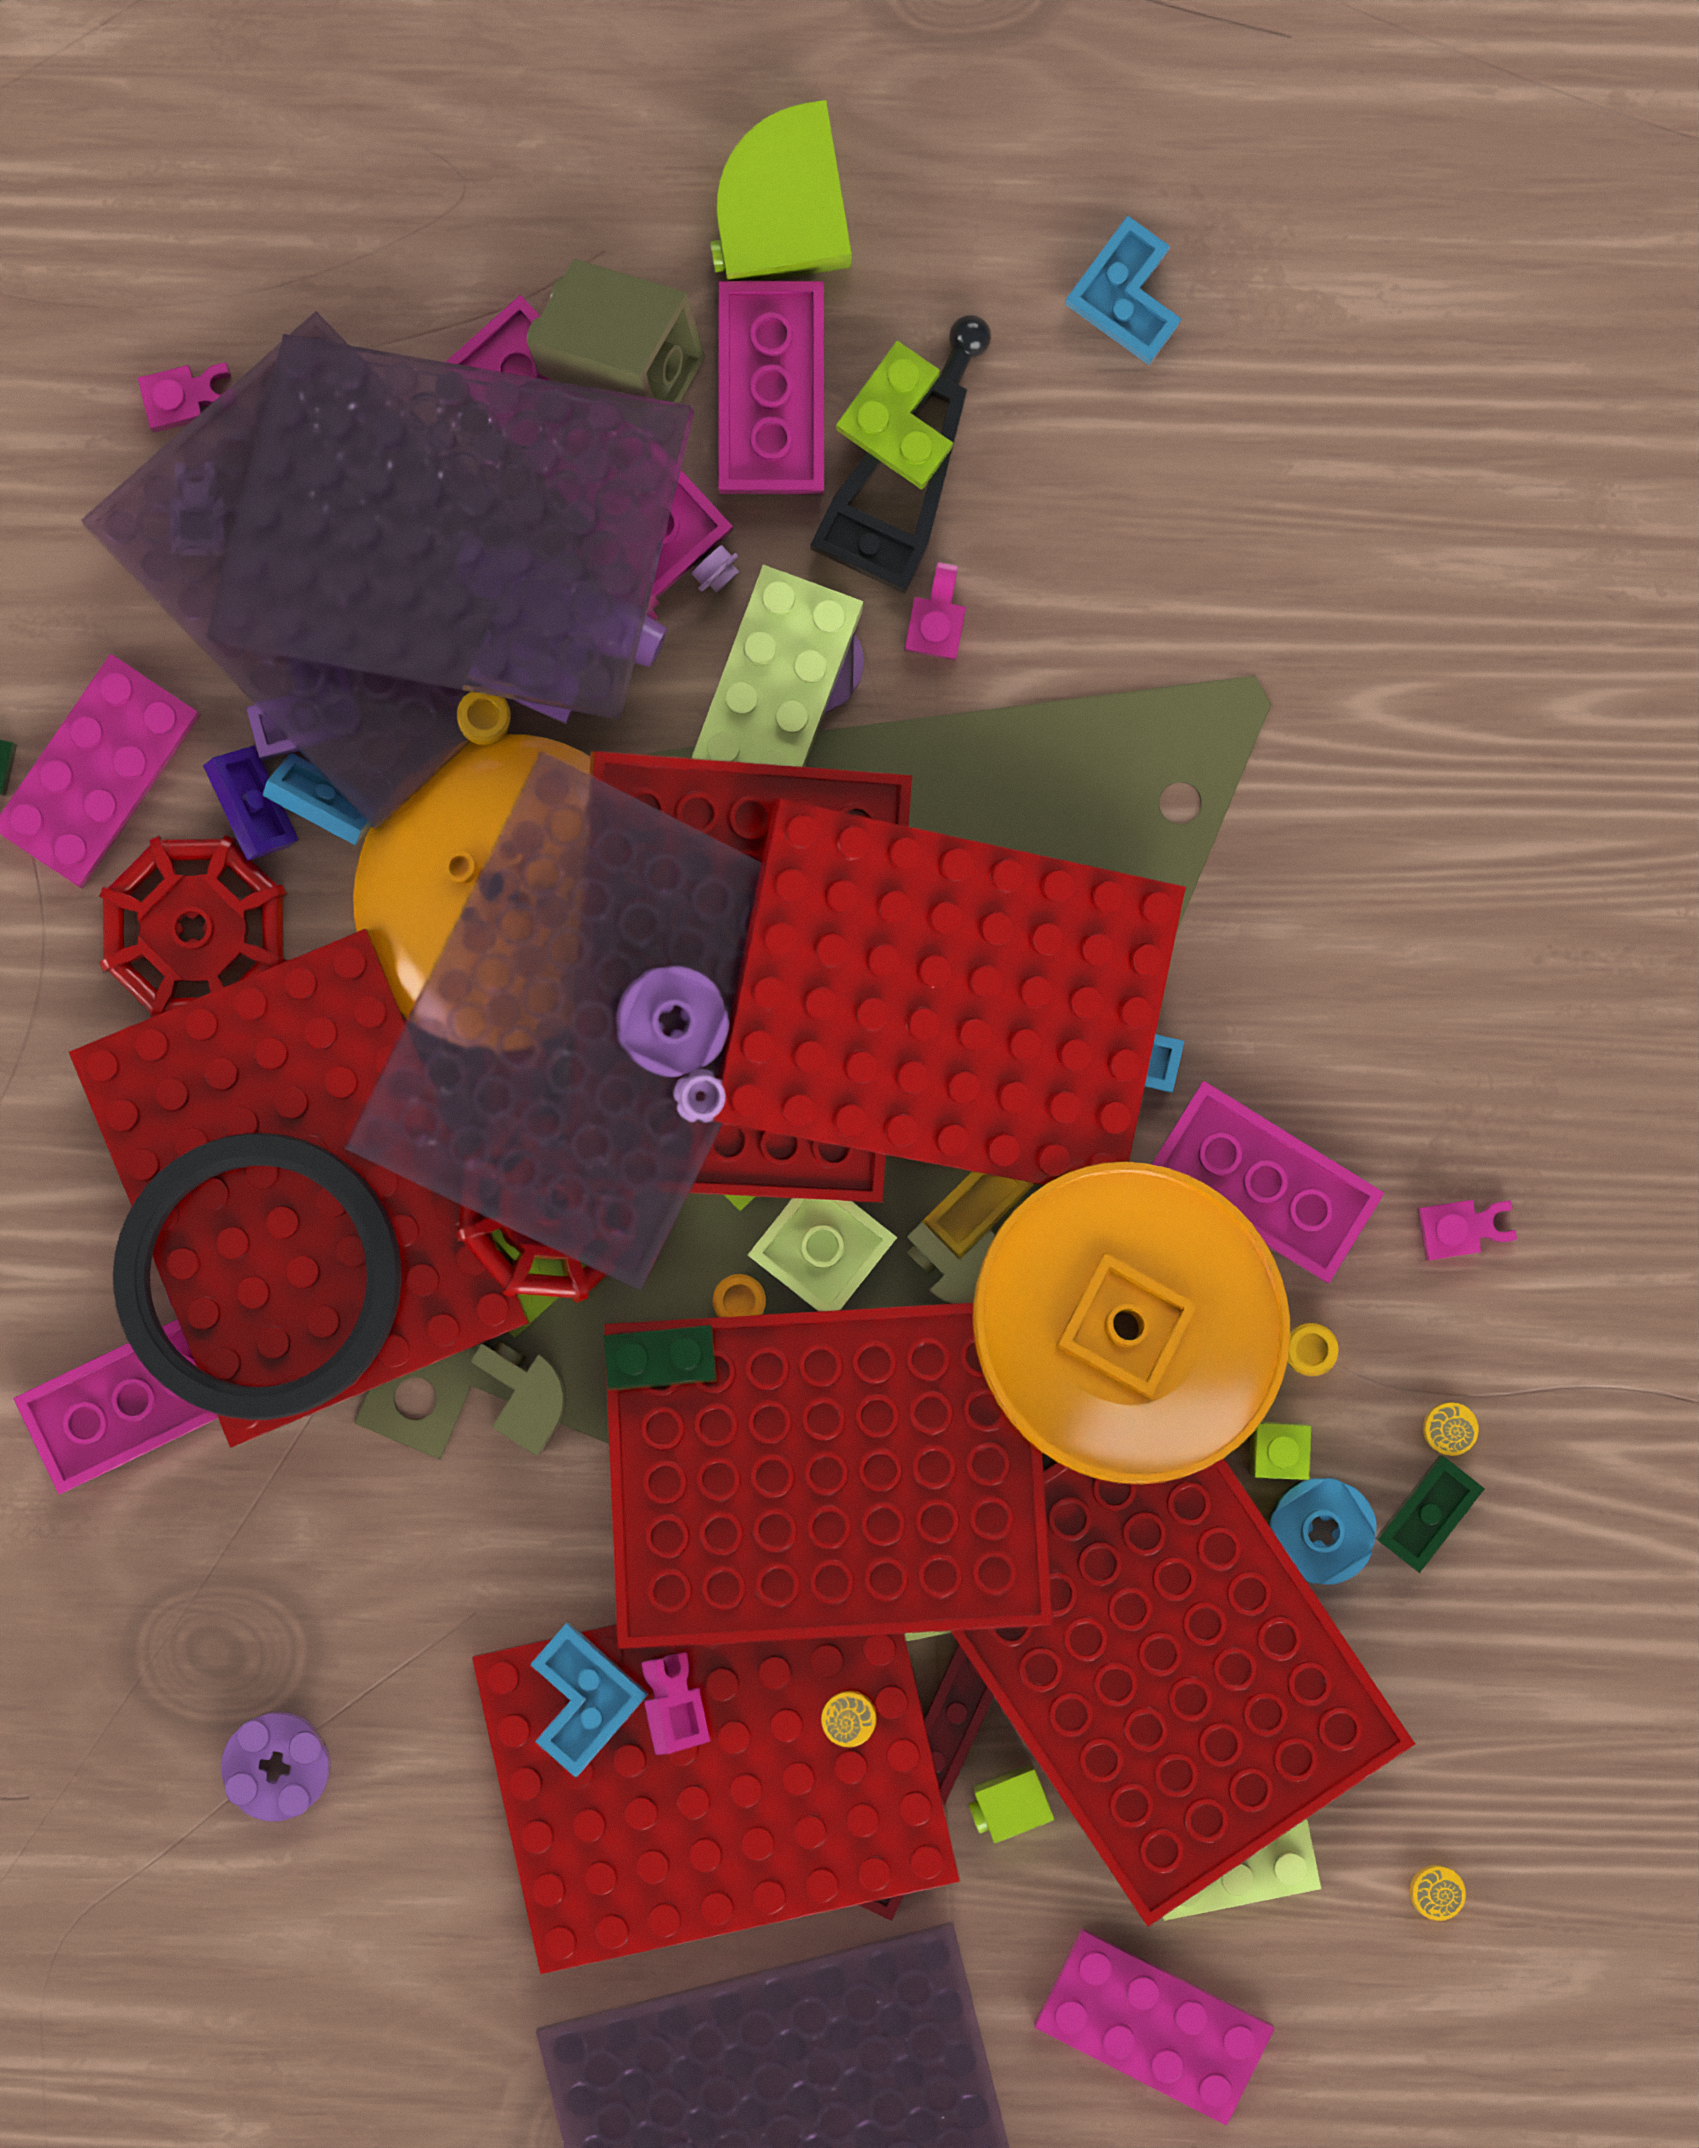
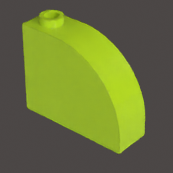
M826 100L794 105L766 117L745 134L729 156L722 172L717 194L720 240L710 241L715 273L725 271L727 281H772L852 268V252Z

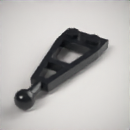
M974 315L963 316L952 325L949 339L953 349L940 376L912 413L914 416H917L931 396L949 403L941 435L953 442V445L967 394V389L960 386L959 383L971 358L983 354L991 342V331L988 324L982 318ZM952 449L928 481L914 536L850 506L882 463L870 453H867L833 497L812 540L810 549L906 594L928 548Z

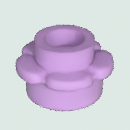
M723 545L715 549L691 573L701 584L698 589L704 591L710 586L716 593L719 592L739 573L738 569L733 565L738 559V555L736 553L731 555Z
M696 1069L690 1072L687 1078H680L674 1088V1099L678 1101L677 1111L690 1122L701 1120L707 1123L713 1121V1117L722 1110L725 1103V1092L720 1084L721 1079L714 1078V1074L706 1069ZM698 1091L704 1092L705 1098L703 1101L699 1102L696 1100L695 1095Z

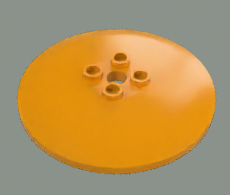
M505 734L499 741L487 745L467 741L449 748L417 768L396 788L375 817L365 838L355 874L353 906L356 932L363 929L368 930L401 1013L426 1032L463 1047L501 1052L542 1046L572 1033L590 756L582 751L549 738L522 734ZM504 874L508 880V891L499 901L490 902L485 893L486 884L493 876Z
M1135 1162L1103 1163L1069 1172L1047 1183L1019 1205L1000 1227L983 1259L976 1283L973 1304L975 1344L981 1368L996 1401L1013 1425L1038 1449L1057 1462L1088 1476L1118 1483L1147 1484L1174 1480L1201 1471L1223 1459L1254 1432L1273 1404L1283 1381L1290 1347V1314L1283 1280L1270 1250L1253 1224L1223 1195L1195 1178L1166 1167ZM1117 1313H1128L1136 1319L1139 1326L1136 1339L1125 1340L1117 1335L1113 1327V1320Z

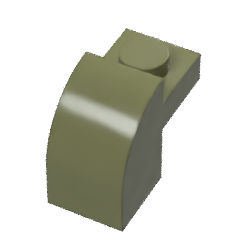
M921 1222L906 1237L913 1244L907 1251V1254L928 1275L935 1268L943 1274L928 1289L933 1295L951 1304L973 1303L980 1268L995 1234L988 1230L958 1259Z
M498 1340L494 1347L488 1343H481L470 1362L515 1390L492 1425V1428L538 1456L556 1431L565 1412L566 1388L561 1373L555 1364L543 1353L538 1354L528 1370L521 1365L525 1356L503 1341Z

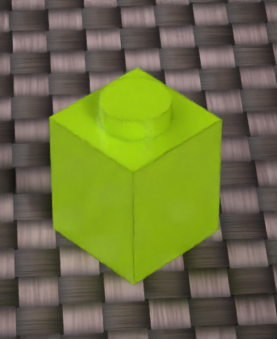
M1261 1422L1250 1435L1249 1475L1255 1478L1309 1480L1311 1426L1304 1423Z
M1033 1763L973 1786L977 1800L968 1803L969 1809L979 1834L989 1830L994 1844L1055 1820Z

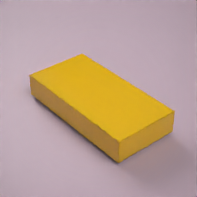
M972 1171L921 1222L960 1259L1034 1184Z

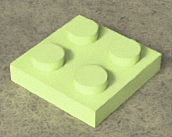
M792 1198L749 1252L748 1256L815 1310L835 1311L840 1310L897 1237L852 1201Z

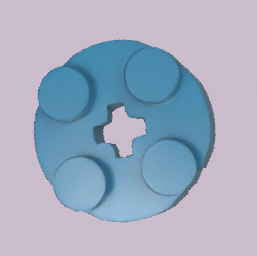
M1309 1478V1480L1295 1483L1278 1498L1274 1509L1268 1517V1525L1307 1582L1332 1585L1344 1582L1358 1574L1368 1563L1372 1554L1371 1550L1375 1543L1377 1525L1374 1512L1369 1502L1357 1489L1334 1478ZM1318 1516L1324 1522L1333 1519L1337 1526L1331 1531V1536L1334 1540L1328 1545H1325L1320 1539L1311 1542L1308 1536L1313 1530L1311 1521Z

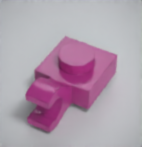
M937 562L930 600L914 598L904 651L956 661L966 612L965 606L951 604L958 566Z

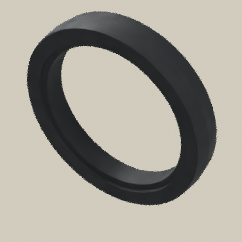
M245 1133L213 1140L188 1151L162 1169L146 1185L130 1209L119 1235L113 1266V1290L119 1320L130 1346L146 1369L163 1386L185 1401L214 1414L238 1419L268 1420L289 1417L322 1405L343 1392L366 1371L379 1354L395 1320L401 1291V1259L395 1231L386 1209L366 1180L349 1164L328 1150L303 1139L271 1133ZM249 1166H273L289 1169L312 1179L328 1190L341 1203L354 1222L363 1244L367 1264V1285L363 1307L355 1327L342 1347L327 1362L308 1375L292 1382L270 1387H252L229 1383L207 1374L189 1362L176 1349L163 1330L154 1308L150 1287L151 1260L155 1243L162 1226L175 1206L189 1192L206 1180L226 1171Z

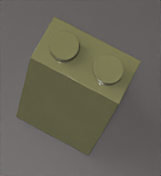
M577 259L573 260L564 277H560L555 282L551 299L540 318L534 319L531 323L526 340L539 374L656 438H660L705 358L687 292Z

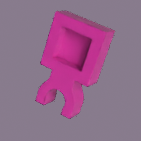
M224 362L212 365L198 377L193 376L189 365L138 377L150 429L155 433L204 420L202 406L213 405L219 408H228L239 405L234 391L217 394L213 391L214 383L218 379L231 377L228 364Z
M1473 1200L1418 1208L1426 1260L1480 1253L1482 1251L1479 1238H1488L1495 1242L1517 1240L1516 1230L1499 1232L1493 1225V1219L1497 1213L1512 1211L1511 1200L1492 1203L1480 1213H1475Z
M686 1652L665 1656L668 1666L667 1674L664 1670L663 1658L642 1662L644 1677L652 1687L655 1699L644 1701L655 1755L669 1754L710 1742L699 1688H687L689 1664Z

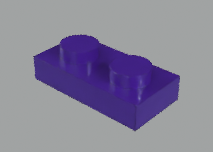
M255 745L213 757L203 765L247 861L289 848L299 840L284 807L262 796L267 780L270 777L262 760L259 758Z

